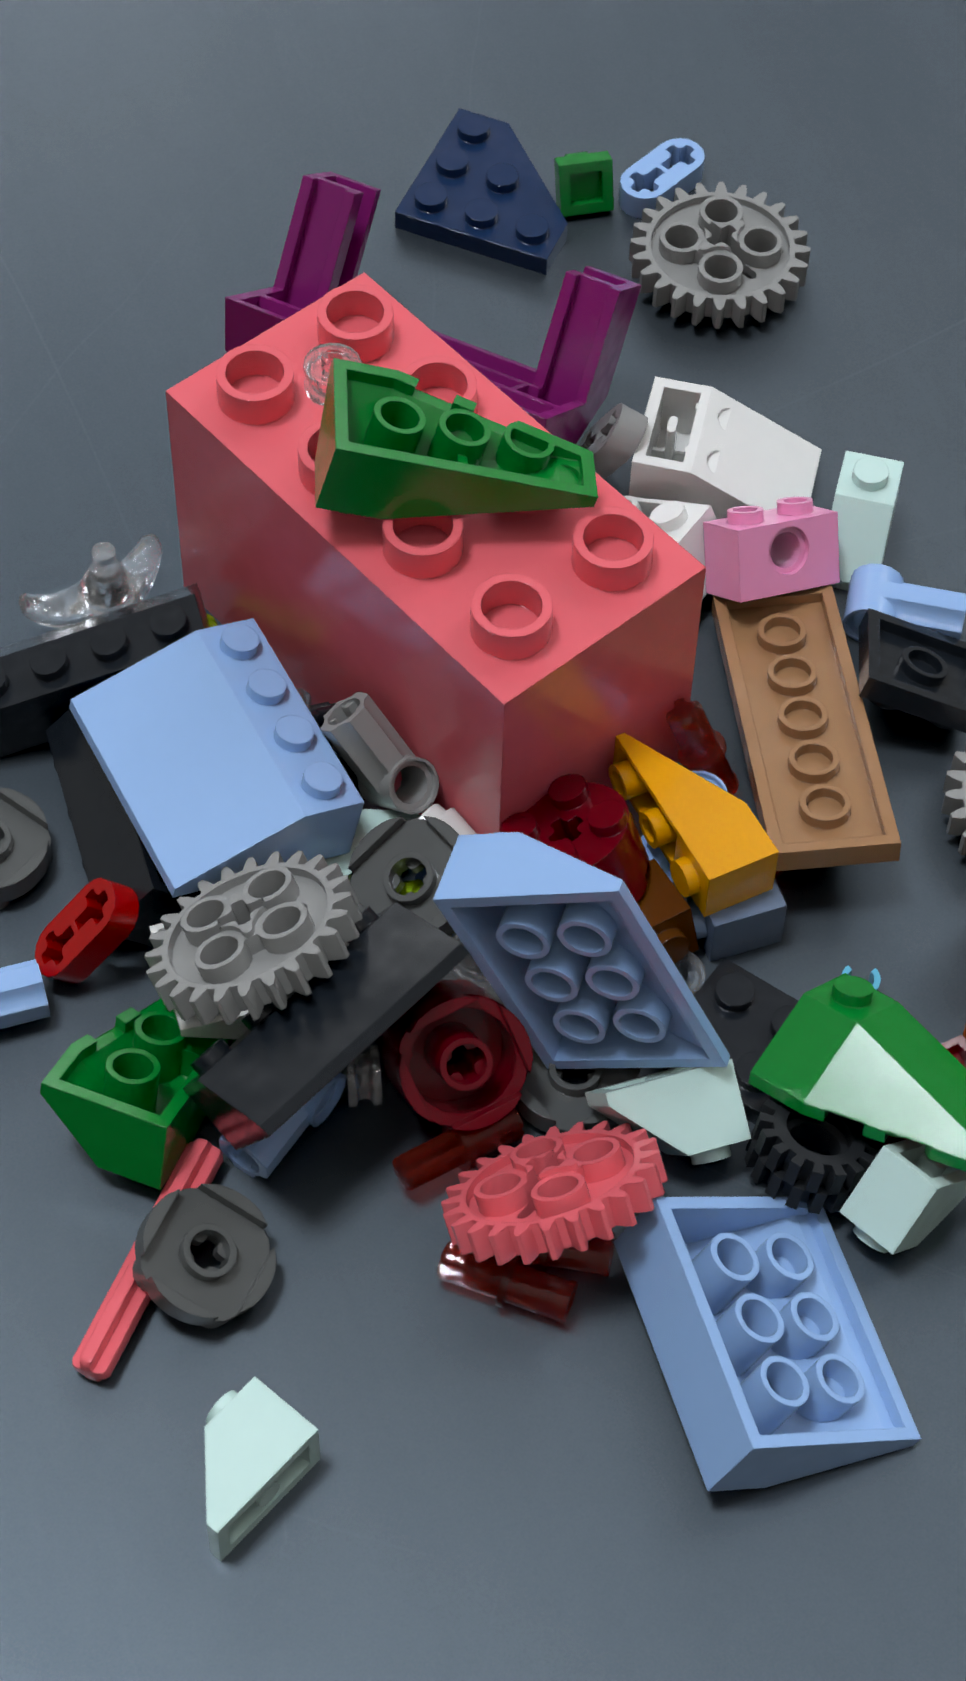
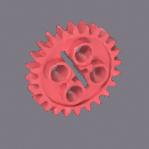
M603 1120L592 1129L585 1130L582 1121L577 1122L568 1132L560 1133L559 1129L553 1126L550 1127L545 1136L534 1137L530 1134L524 1135L522 1143L515 1148L508 1145L498 1146L500 1155L496 1158L482 1157L476 1159L478 1170L460 1172L458 1174L460 1184L446 1188L448 1199L441 1201L451 1242L453 1245H458L460 1254L466 1255L473 1252L476 1262H482L495 1256L497 1265L501 1266L512 1260L515 1256L521 1255L523 1264L529 1265L541 1253L548 1252L552 1261L557 1260L561 1256L563 1249L574 1247L580 1252L586 1251L588 1249V1241L594 1237L604 1240L613 1239L612 1228L615 1226H635L637 1221L634 1213L649 1212L654 1209L652 1199L664 1196L665 1191L662 1183L667 1182L668 1177L655 1137L648 1138L646 1129L643 1128L632 1132L630 1123H623L611 1130L608 1120Z

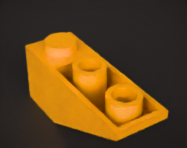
M622 733L616 736L614 761L609 766V777L613 789L625 801L629 800L639 815L640 827L647 843L653 849L660 848L670 863L672 879L682 896H691L702 915L706 917L773 889L779 851L747 803L628 734Z

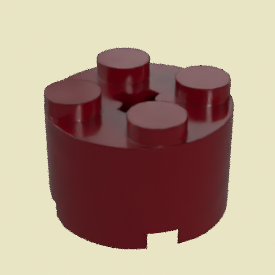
M567 774L555 779L549 787L548 794L525 812L509 816L502 822L499 829L500 832H520L622 879L636 902L641 899L648 885L645 874L647 866L650 867L649 856L624 798L608 786L586 782L584 777L579 774Z
M468 980L439 981L382 1034L383 1064L387 1076L396 1090L420 1116L436 1124L452 1127L455 1130L471 1131L481 1129L505 1117L515 1108L523 1095L520 1091L526 1080L527 1073H531L533 1062L532 1046L522 1023L489 992ZM460 1046L458 1054L461 1059L456 1063L450 1064L448 1061L452 1058V1051Z

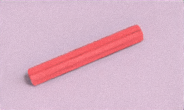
M202 1138L189 1142L184 1148L155 1205L167 1194L176 1190L181 1191L186 1188H198L201 1184H211L223 1162V1152L221 1149ZM135 1242L72 1358L73 1368L89 1380L99 1382L102 1379L106 1380L111 1376L151 1300L148 1293L142 1290L133 1278L132 1267L136 1260Z

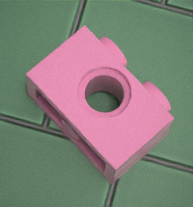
M810 497L781 498L777 500V508L764 511L759 506L732 507L727 509V518L703 522L706 593L742 603L840 583L838 512L813 506V499Z

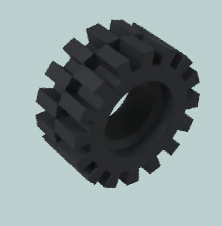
M768 1098L759 1113L751 1133V1139L748 1140L745 1148L747 1153L744 1159L746 1167H754L751 1177L756 1184L765 1181L769 1182L765 1193L773 1199L782 1193L788 1196L785 1206L795 1210L801 1201L807 1203L808 1213L820 1214L824 1204L830 1213L840 1211L843 1203L846 1202L875 1159L879 1150V1141H873L871 1138L862 1136L864 1125L861 1122L829 1111L827 1117L822 1122L798 1113L775 1098H772V1100ZM802 1146L811 1148V1149H813V1150L819 1152L820 1154H817V1153H814V1152H812V1151H809L808 1149H806V1148H804V1147H802Z

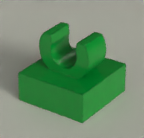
M587 151L576 152L554 158L556 204L564 217L614 210L613 161L608 151L588 153Z

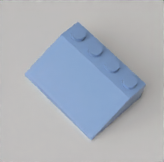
M254 618L196 630L70 700V711L173 898L200 891L198 882L201 880L212 884L221 881V870L226 866L232 869L234 873L243 871L244 864L249 857H253L257 865L260 866L265 865L268 858L276 851H279L284 862L298 850L303 851L307 861L319 854L327 859L350 852L364 801Z
M495 832L458 836L433 901L470 953L506 1009H509L522 1023L532 1047L547 1069H549V1063L554 1064L556 1069L727 1067L730 1059L729 1052L622 879L520 832Z
M770 1196L657 1197L652 1200L654 1209L649 1212L640 1213L636 1217L637 1224L627 1227L613 1242L708 1492L766 1488L908 1448L921 1440L824 1207H822L820 1214L808 1213L807 1203L800 1201L795 1210L785 1206L788 1196H777L775 1199Z

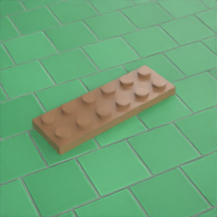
M832 584L742 603L712 595V616L759 822L779 851L776 871L899 861L901 840L863 699L859 696V684Z

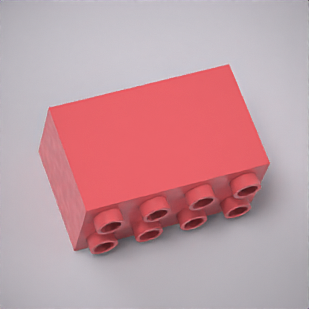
M365 272L342 286L330 290L322 298L245 344L228 351L223 357L166 390L184 587L197 583L204 607L222 625L254 618L308 708L310 705L328 701L330 704L337 703L356 692L367 693L414 755L428 760L434 766L439 778V789L432 805L439 804L445 810L455 808L477 834L500 832L499 829L502 822L509 816L525 812L548 794L551 783L560 776L579 774L584 777L586 782L603 784L613 789L609 777V766L614 761L615 738L619 734H628L676 763L684 758L706 567L599 474L595 472L598 498L594 507L396 519H376L315 507V456L329 371L333 358L399 370L419 379L416 388L419 391L451 404L456 395L477 403L474 413L506 427L510 423L521 421L550 433ZM401 771L395 779V792H397L401 785Z

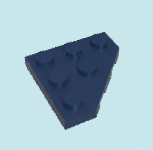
M460 108L395 210V228L544 275H547L567 240L568 223L509 123Z

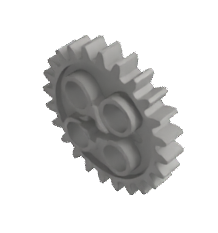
M700 182L696 183L695 194L688 195L678 187L675 188L674 202L662 196L657 197L656 210L644 208L642 210V222L634 223L633 238L630 239L629 261L632 262L631 276L632 278H640V293L653 292L652 305L654 307L671 303L670 317L676 318L687 311L692 313L691 322L695 326L706 316L712 318L715 329H720L724 318H732L737 327L742 328L745 315L750 314L754 319L762 323L765 322L767 308L781 314L784 310L785 299L796 301L799 286H805L811 251V248L806 246L808 233L807 231L798 230L799 217L797 215L784 217L785 203L780 202L770 207L767 206V193L764 191L752 199L746 196V185H741L735 193H727L724 182H719L715 192H708Z
M298 850L284 862L279 851H276L268 858L265 865L260 866L257 865L253 857H249L244 864L243 871L234 873L227 866L222 868L221 881L212 884L201 880L198 882V888L201 892L195 898L179 897L177 899L182 910L180 913L162 915L160 920L165 930L151 934L149 937L154 949L145 953V959L150 966L146 973L169 1011L176 1009L184 1021L196 1014L201 1024L207 1026L220 1013L226 1025H232L240 1012L245 1010L249 1011L253 1020H257L260 1018L263 1007L266 1004L273 1002L278 1009L283 1010L287 1006V995L291 992L296 991L306 996L312 993L308 983L312 977L330 978L333 975L328 965L329 960L348 958L350 954L344 942L357 939L360 935L354 924L363 919V915L357 905L360 901L347 875H343L337 863L327 865L324 856L321 854L307 861L303 851Z

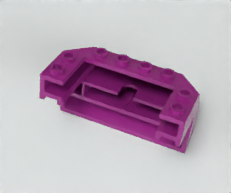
M331 171L303 175L274 286L225 297L226 352L245 344L322 298L330 290L342 286L358 276L379 200L380 189ZM585 266L583 273L576 270L566 271L537 369L437 331H432L552 435L576 444L608 395L641 285L591 266Z

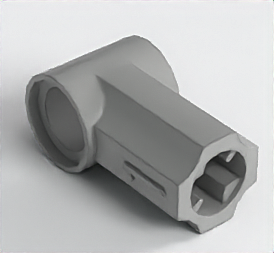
M356 692L352 696L338 701L323 716L324 723L320 730L357 776L358 789L366 801L373 805L411 815L422 813L432 805L439 789V778L434 766L428 760L414 755L367 693ZM401 771V785L395 793V779L398 773Z

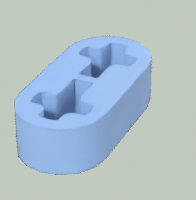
M684 138L669 139L626 169L621 175L619 188L620 208L626 214L642 219V210L644 208L656 210L657 197L662 196L674 202L675 188L679 187L687 194L695 189L696 183L702 181L705 159L703 148L696 142Z

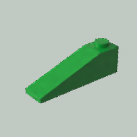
M333 358L329 371L315 456L316 508L376 519H396L594 507L598 493L593 451L521 421L510 423L506 427L474 413L477 403L456 395L451 404L416 389L419 379L399 370Z
M844 973L805 992L751 1070L748 1083L798 1113L822 1122L827 1117L828 1111L864 1124L862 1136L884 1143L889 1135L925 1145L924 1152L929 1159L966 1172V1068L898 1001L877 991L870 982L863 978Z
M161 998L139 1012L130 1007L116 1016L114 1028L96 1039L86 1034L72 1043L41 1082L40 1094L98 1168L160 1190L171 1175L186 1145L193 1141L206 1116L182 1089L198 1075L190 1064L219 1039L182 1037L174 1010L169 1011ZM223 1039V1040L230 1046V1045H232L237 1039Z

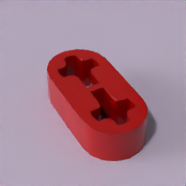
M104 878L93 879L86 884L40 934L36 944L35 959L41 974L70 984L81 983L88 978L134 929L139 915V900L135 891L128 886Z

